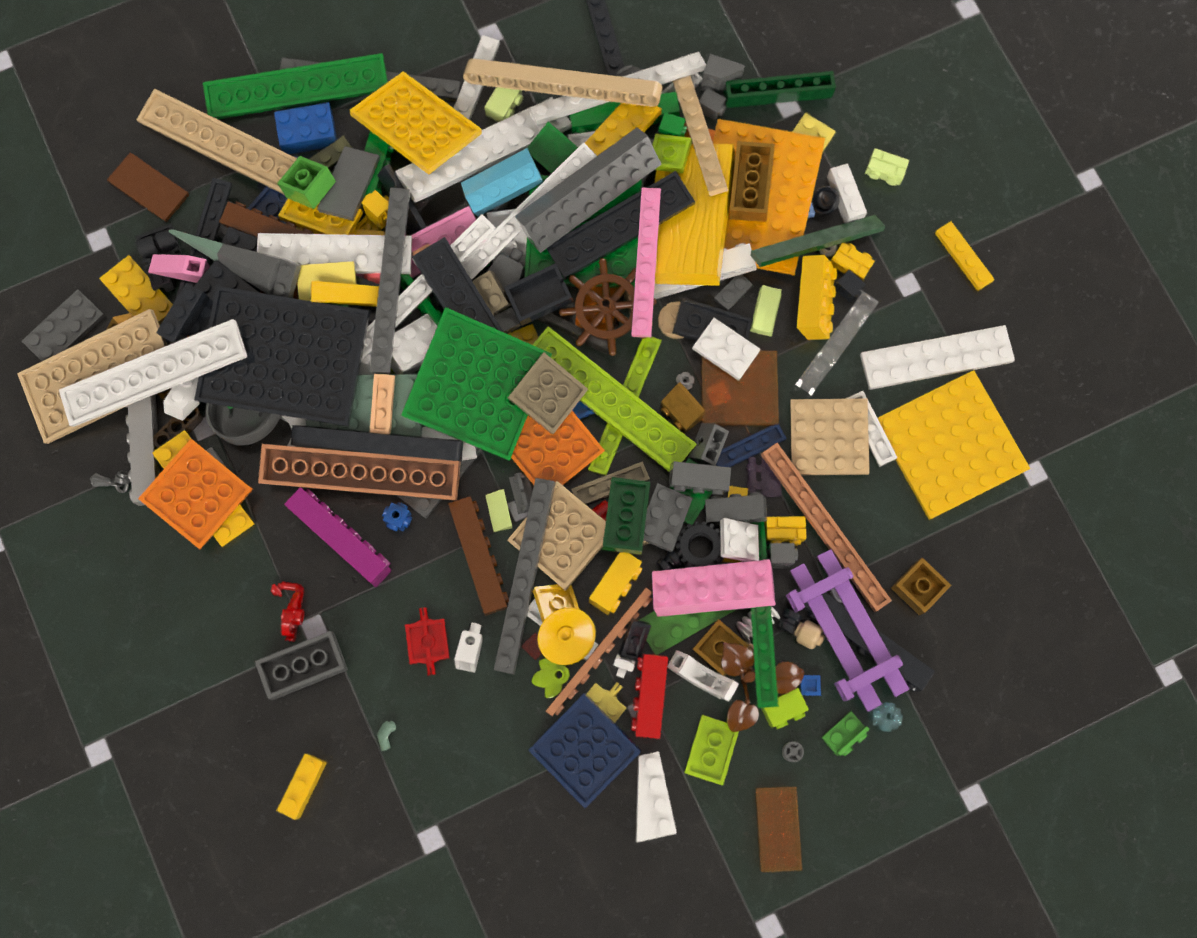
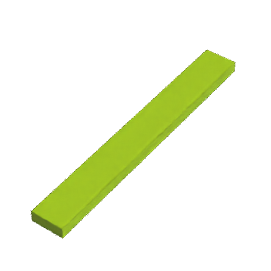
M652 336L651 338L646 337L641 340L623 384L624 387L638 398L662 341ZM608 423L599 442L605 452L592 461L588 468L589 471L601 476L607 475L623 437L620 432Z

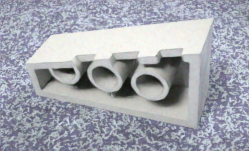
M198 377L172 387L164 400V413L183 421L200 404V402L194 401Z
M659 752L638 756L636 842L676 834Z

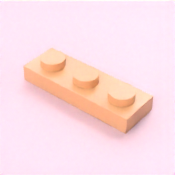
M374 374L370 433L391 434L395 375Z

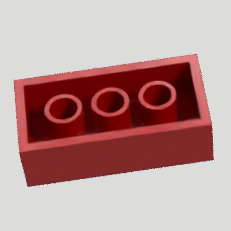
M642 653V657H638L637 669L641 671L640 677H636L635 682L638 697H634L633 702L636 717H632L631 729L634 731L635 736L660 739L668 664L667 656Z

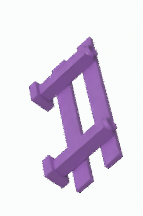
M830 549L817 556L828 577L815 584L805 564H802L790 570L801 592L797 593L795 589L788 593L786 597L795 613L805 608L804 603H808L850 679L847 682L845 679L834 683L843 701L855 697L853 692L856 691L867 712L882 705L871 685L875 680L884 676L895 697L909 690V687L898 668L903 666L901 659L898 655L891 657L849 582L853 578L851 570L848 567L842 569L833 551ZM835 588L877 664L865 672L821 595Z

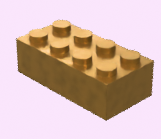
M737 141L730 219L767 222L775 144Z

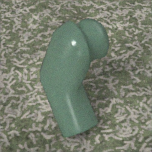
M393 721L384 722L377 733L381 751L391 749L388 736L396 729Z

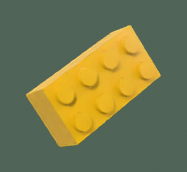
M825 255L803 256L797 328L807 340L829 339L830 333L833 330L831 315L834 314L832 301L836 294L834 280L837 279V270Z

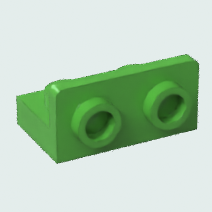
M850 711L821 738L836 756H841L842 754L846 756L853 750L852 745L856 741L860 743L868 736L866 732L869 728L864 726Z

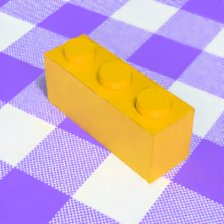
M304 754L277 811L293 819H300L327 762L311 754Z

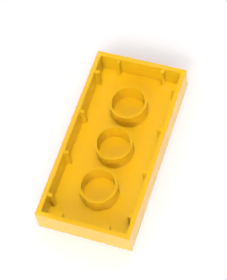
M693 144L691 145L684 172L678 173V175L695 200V204L659 225L655 284L720 285L736 157L733 144H713L728 189L726 192L709 196ZM656 170L655 182L673 172Z

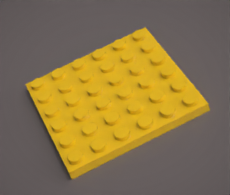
M974 370L877 418L897 456L896 462L929 520L1030 469Z

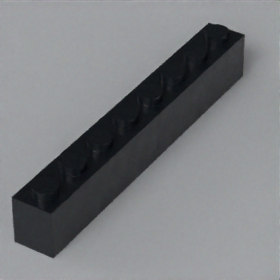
M798 586L796 588L797 593L801 592ZM827 593L821 594L848 644L856 647V652L860 655L870 657L872 663L876 666L874 658L845 606ZM804 603L805 608L803 610L808 613L807 616L817 622L808 603ZM877 630L891 657L898 655L901 659L903 666L898 668L909 690L912 692L922 691L935 671Z

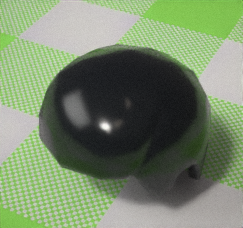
M827 185L819 187L814 192L812 198L814 211L820 214L832 213L837 209L840 202L837 190Z

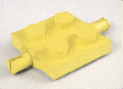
M616 682L612 689L608 691L595 683L587 695L615 723L627 708L616 697L623 687L621 685L618 687L619 683Z

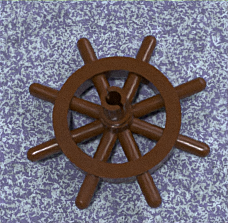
M601 258L599 260L600 275L591 278L585 284L574 275L569 276V281L580 290L576 297L575 307L560 309L559 314L561 316L576 315L579 323L584 328L583 333L576 340L577 346H582L587 338L592 335L599 339L608 340L609 354L614 356L616 355L615 339L627 334L630 330L632 331L635 288L631 283L636 278V268L624 279L618 275L608 274L607 261ZM609 283L619 285L618 289L610 297ZM599 284L602 285L603 298L592 290ZM627 291L631 300L617 302L622 294ZM588 296L597 304L584 306V300ZM655 298L653 305L657 303V300ZM632 308L629 319L618 310ZM598 312L590 323L586 320L585 313ZM613 316L624 325L614 330ZM604 317L606 331L596 328Z

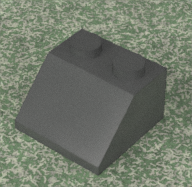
M710 54L703 73L700 90L705 92L708 88L718 94H723L726 81L742 79L745 65Z

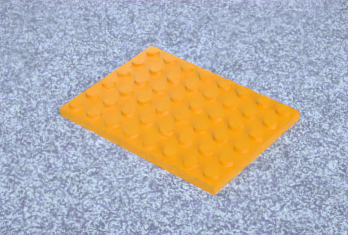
M718 119L713 144H733L735 156L737 141L775 144L767 222L730 219L729 205L724 248L728 250L735 248L736 245L741 243H750L751 249L755 250L803 236L825 138ZM799 256L759 267L756 263V268L795 276Z

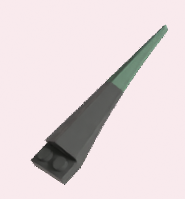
M168 230L171 234L212 260H218L233 273L266 294L293 298L301 265L288 259L239 248L176 230Z

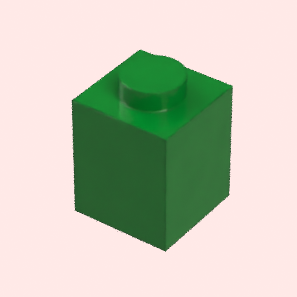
M665 112L658 134L685 137L687 126H685L686 119Z

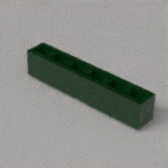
M829 71L726 81L723 92L726 98V108L832 98L836 84L834 72Z

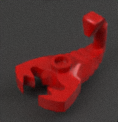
M282 581L277 585L272 584L271 593L274 596L282 597L281 591L283 589L296 591L287 609H283L281 614V633L283 636H286L284 640L294 642L297 636L298 625H302L304 621V610L301 609L304 588L299 583Z

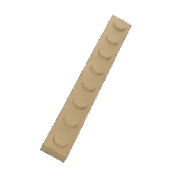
M691 76L674 80V88L684 118L686 119L685 122L709 196L728 191Z

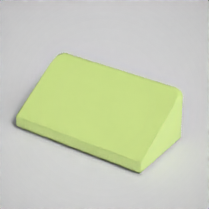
M504 489L487 494L486 500L493 532L511 529L512 524Z

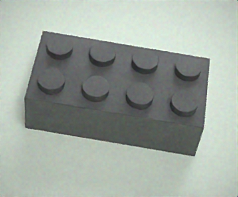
M332 631L255 661L266 695L270 700H275L348 670L335 633Z

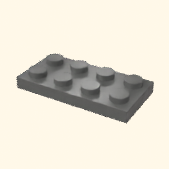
M77 289L21 342L41 361H44L73 347L105 315Z

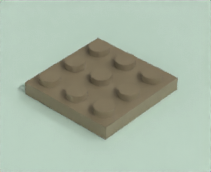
M543 352L507 398L550 434H554L588 391V388Z

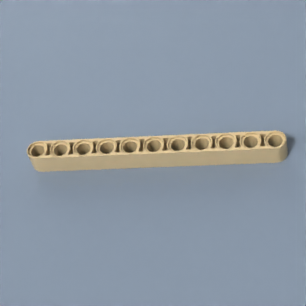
M469 59L463 75L464 80L470 84L651 107L659 104L662 92V85L651 80L481 59Z

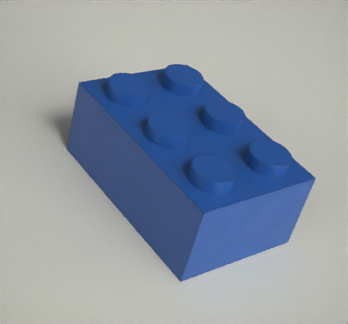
M329 103L274 112L279 145L281 150L287 154L323 149L337 140L333 113Z

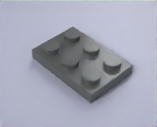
M657 483L647 506L643 541L672 552L692 498Z

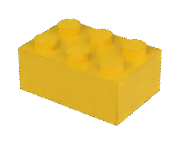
M620 552L590 596L589 603L606 615H609L610 612L615 613L621 602L619 598L621 595L623 597L627 595L632 586L630 584L631 580L636 581L643 568L640 567L642 561L630 553Z

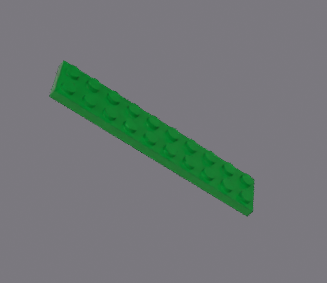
M381 53L203 82L208 115L215 119L369 95L388 83L384 55Z

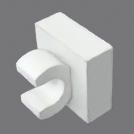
M617 653L614 666L619 668L616 676L624 678L626 670L633 671L636 661L622 658Z

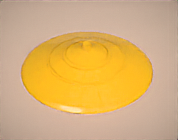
M559 609L551 613L541 624L538 632L539 649L545 658L555 664L570 665L576 663L591 651L596 636L595 626L591 618L579 609Z

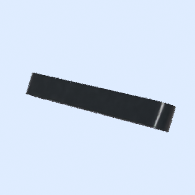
M292 425L291 445L462 461L463 441Z

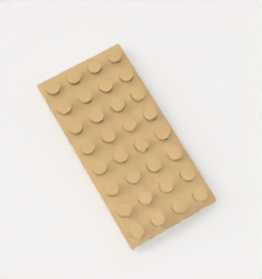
M149 309L17 373L44 443L49 444L120 410L117 409L72 427L69 426L59 390L168 346L166 340L156 334L160 325L154 310Z

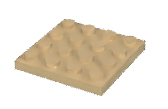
M867 398L791 399V462L801 475H869Z
M558 481L555 484L538 567L564 590H567L602 548L606 521ZM527 517L507 540L519 551Z

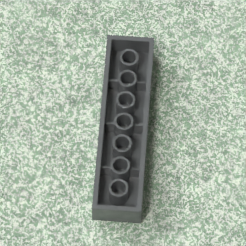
M635 128L518 213L515 218L531 244L541 253L659 167L661 162L649 137L639 128Z

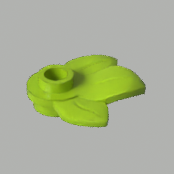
M547 658L539 661L541 670L534 674L531 682L537 687L545 688L546 698H553L561 693L563 684L569 680L570 672L564 665L555 664ZM558 671L562 672L561 678H558L556 675Z

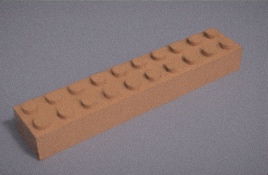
M262 444L258 483L457 500L461 462Z

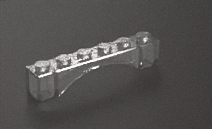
M863 291L796 385L810 395L814 393L879 303L876 299Z

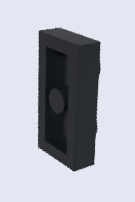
M631 618L619 652L620 657L638 661L651 628L650 623Z

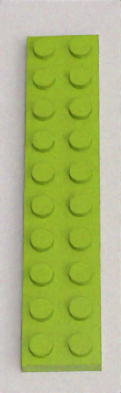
M549 326L532 344L552 353L551 358L588 388V391L580 400L583 404L670 472V464L672 462H683L696 446L694 441Z

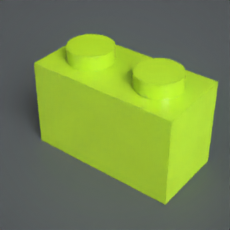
M798 688L778 697L779 707L761 708L770 727L776 726L777 729L788 725L787 720L794 718L796 721L806 716L804 712L809 710Z

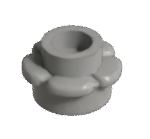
M682 372L681 375L679 374L676 377L677 384L681 382L689 390L693 386L694 377L688 372Z

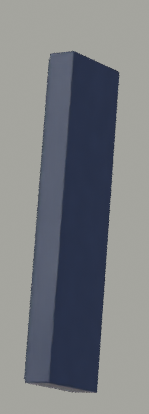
M775 423L722 449L716 466L732 467L769 449L776 443L779 444L786 441L787 438L779 423Z

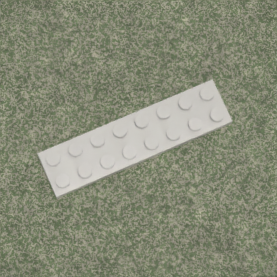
M258 233L257 252L288 259L299 265L354 261L356 274L381 273L385 235ZM405 236L401 274H411L412 236Z
M1005 325L866 351L860 354L869 390L1015 361Z

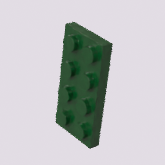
M617 477L611 478L602 550L642 555L650 482Z

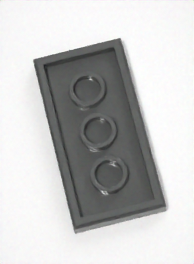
M344 146L332 174L336 182L320 201L317 208L318 211L354 221L379 163L380 156Z

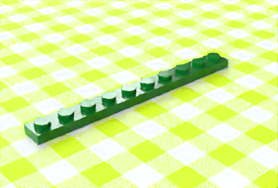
M765 521L750 523L758 525L759 561L768 560ZM771 606L752 607L751 618L758 708L779 707Z

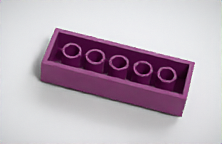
M300 487L284 505L374 587H377L392 571L388 567L390 565L388 560L380 553L378 555L374 554L376 550L366 540L362 543L360 541L362 537L351 527L347 529L348 525L337 514L333 517L332 514L334 512L324 502L319 504L320 500L309 489L304 491Z

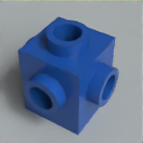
M391 502L389 507L386 506L382 517H384L383 521L387 524L386 527L393 531L398 529L403 532L412 520V514L407 510L408 506L400 502L397 505ZM398 512L399 517L393 518L395 513Z

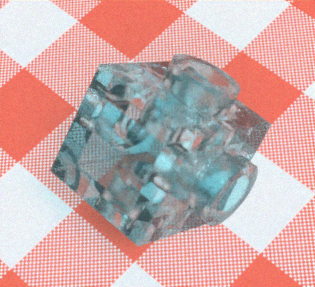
M884 702L883 705L873 710V725L879 726V730L891 732V729H898L903 719V715L900 714L901 709L895 708L896 704ZM888 713H891L890 720L887 719Z

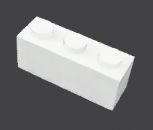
M848 163L831 168L827 180L829 185L835 188L839 194L840 202L838 209L843 222L848 223L864 218L867 211Z

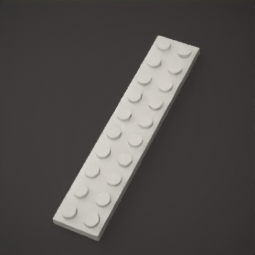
M549 98L541 103L553 100V98ZM530 108L482 130L480 136L429 175L414 163L395 171V174L403 187L410 189V197L416 203L513 156L522 148L523 150L526 149L547 122L536 125ZM567 116L549 121L560 132L571 128V121Z
M232 319L59 390L69 426L75 427L247 357V353L237 323Z

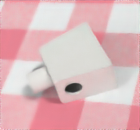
M470 623L468 631H462L455 656L456 669L475 673L483 642L482 635L480 634L481 625Z

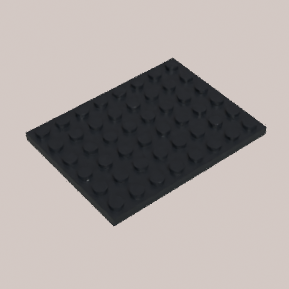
M216 286L208 329L229 320H235L247 357L199 376L194 401L349 427L370 311Z

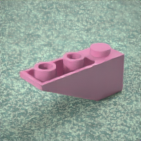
M153 254L148 272L197 283L210 266L207 260L188 255Z

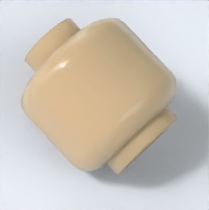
M806 620L804 623L800 622L794 634L796 641L809 649H814L817 645L821 646L825 639V636L822 635L823 630L821 627L809 620Z

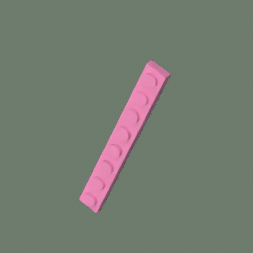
M642 188L632 337L651 338L661 188Z

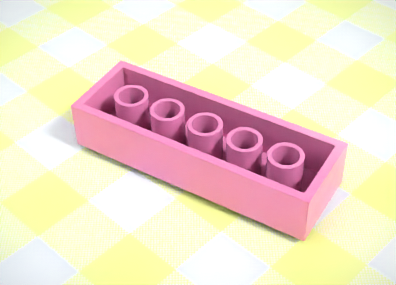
M770 560L652 571L653 606L658 617L775 605L773 571Z

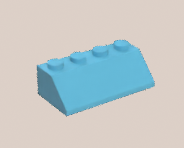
M526 148L461 182V185L473 213L479 217L542 184L544 181Z

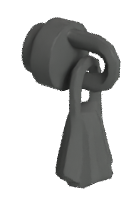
M118 471L115 475V481L98 473L90 477L92 486H115L119 493L127 492L129 483H131L127 471ZM125 484L124 489L121 490L120 487Z

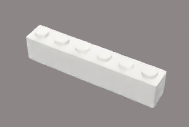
M741 243L736 245L735 248L728 250L724 248L720 280L756 270V263L750 256L752 250L750 243ZM655 284L654 298H662L703 285Z

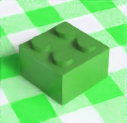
M299 156L277 184L286 198L315 209L335 184L336 180L327 166Z

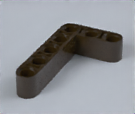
M169 388L166 393L159 392L157 394L165 400L172 388ZM196 407L193 410L196 411V415L193 418H189L188 415L183 421L172 417L155 434L153 438L154 445L160 448L163 439L168 438V441H170L184 430L190 434L203 420L201 410ZM182 425V429L175 432L176 426Z

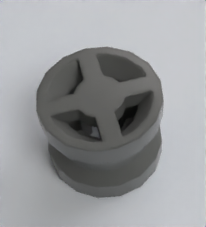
M788 742L782 748V756L789 762H797L803 757L804 749L798 742Z

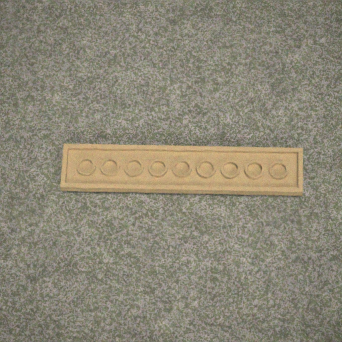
M156 89L153 90L137 118L139 123L284 194L277 183L297 158Z

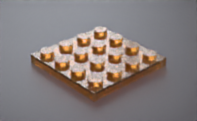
M759 351L739 381L701 355L702 407L705 410L702 423H715L717 425L779 424L777 351Z

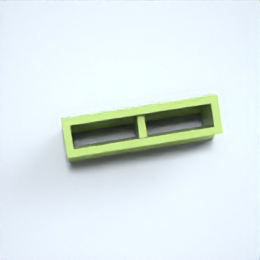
M765 285L760 288L752 318L751 332L772 337L782 289L771 288Z

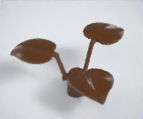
M723 643L722 669L730 676H740L746 698L745 702L742 700L734 701L727 712V725L731 732H738L752 727L759 716L757 707L749 704L750 699L746 683L752 682L756 678L755 670L752 667L754 664V654L743 645ZM792 662L777 664L778 693L785 694L796 689L804 677V670Z

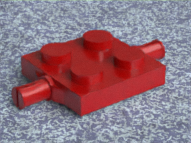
M420 608V620L416 623L405 625L410 664H426L427 676H430L431 672L432 675L436 674L435 662L450 658L445 619H428L427 608Z

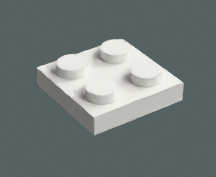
M728 518L720 520L721 557L744 562L759 561L758 525Z

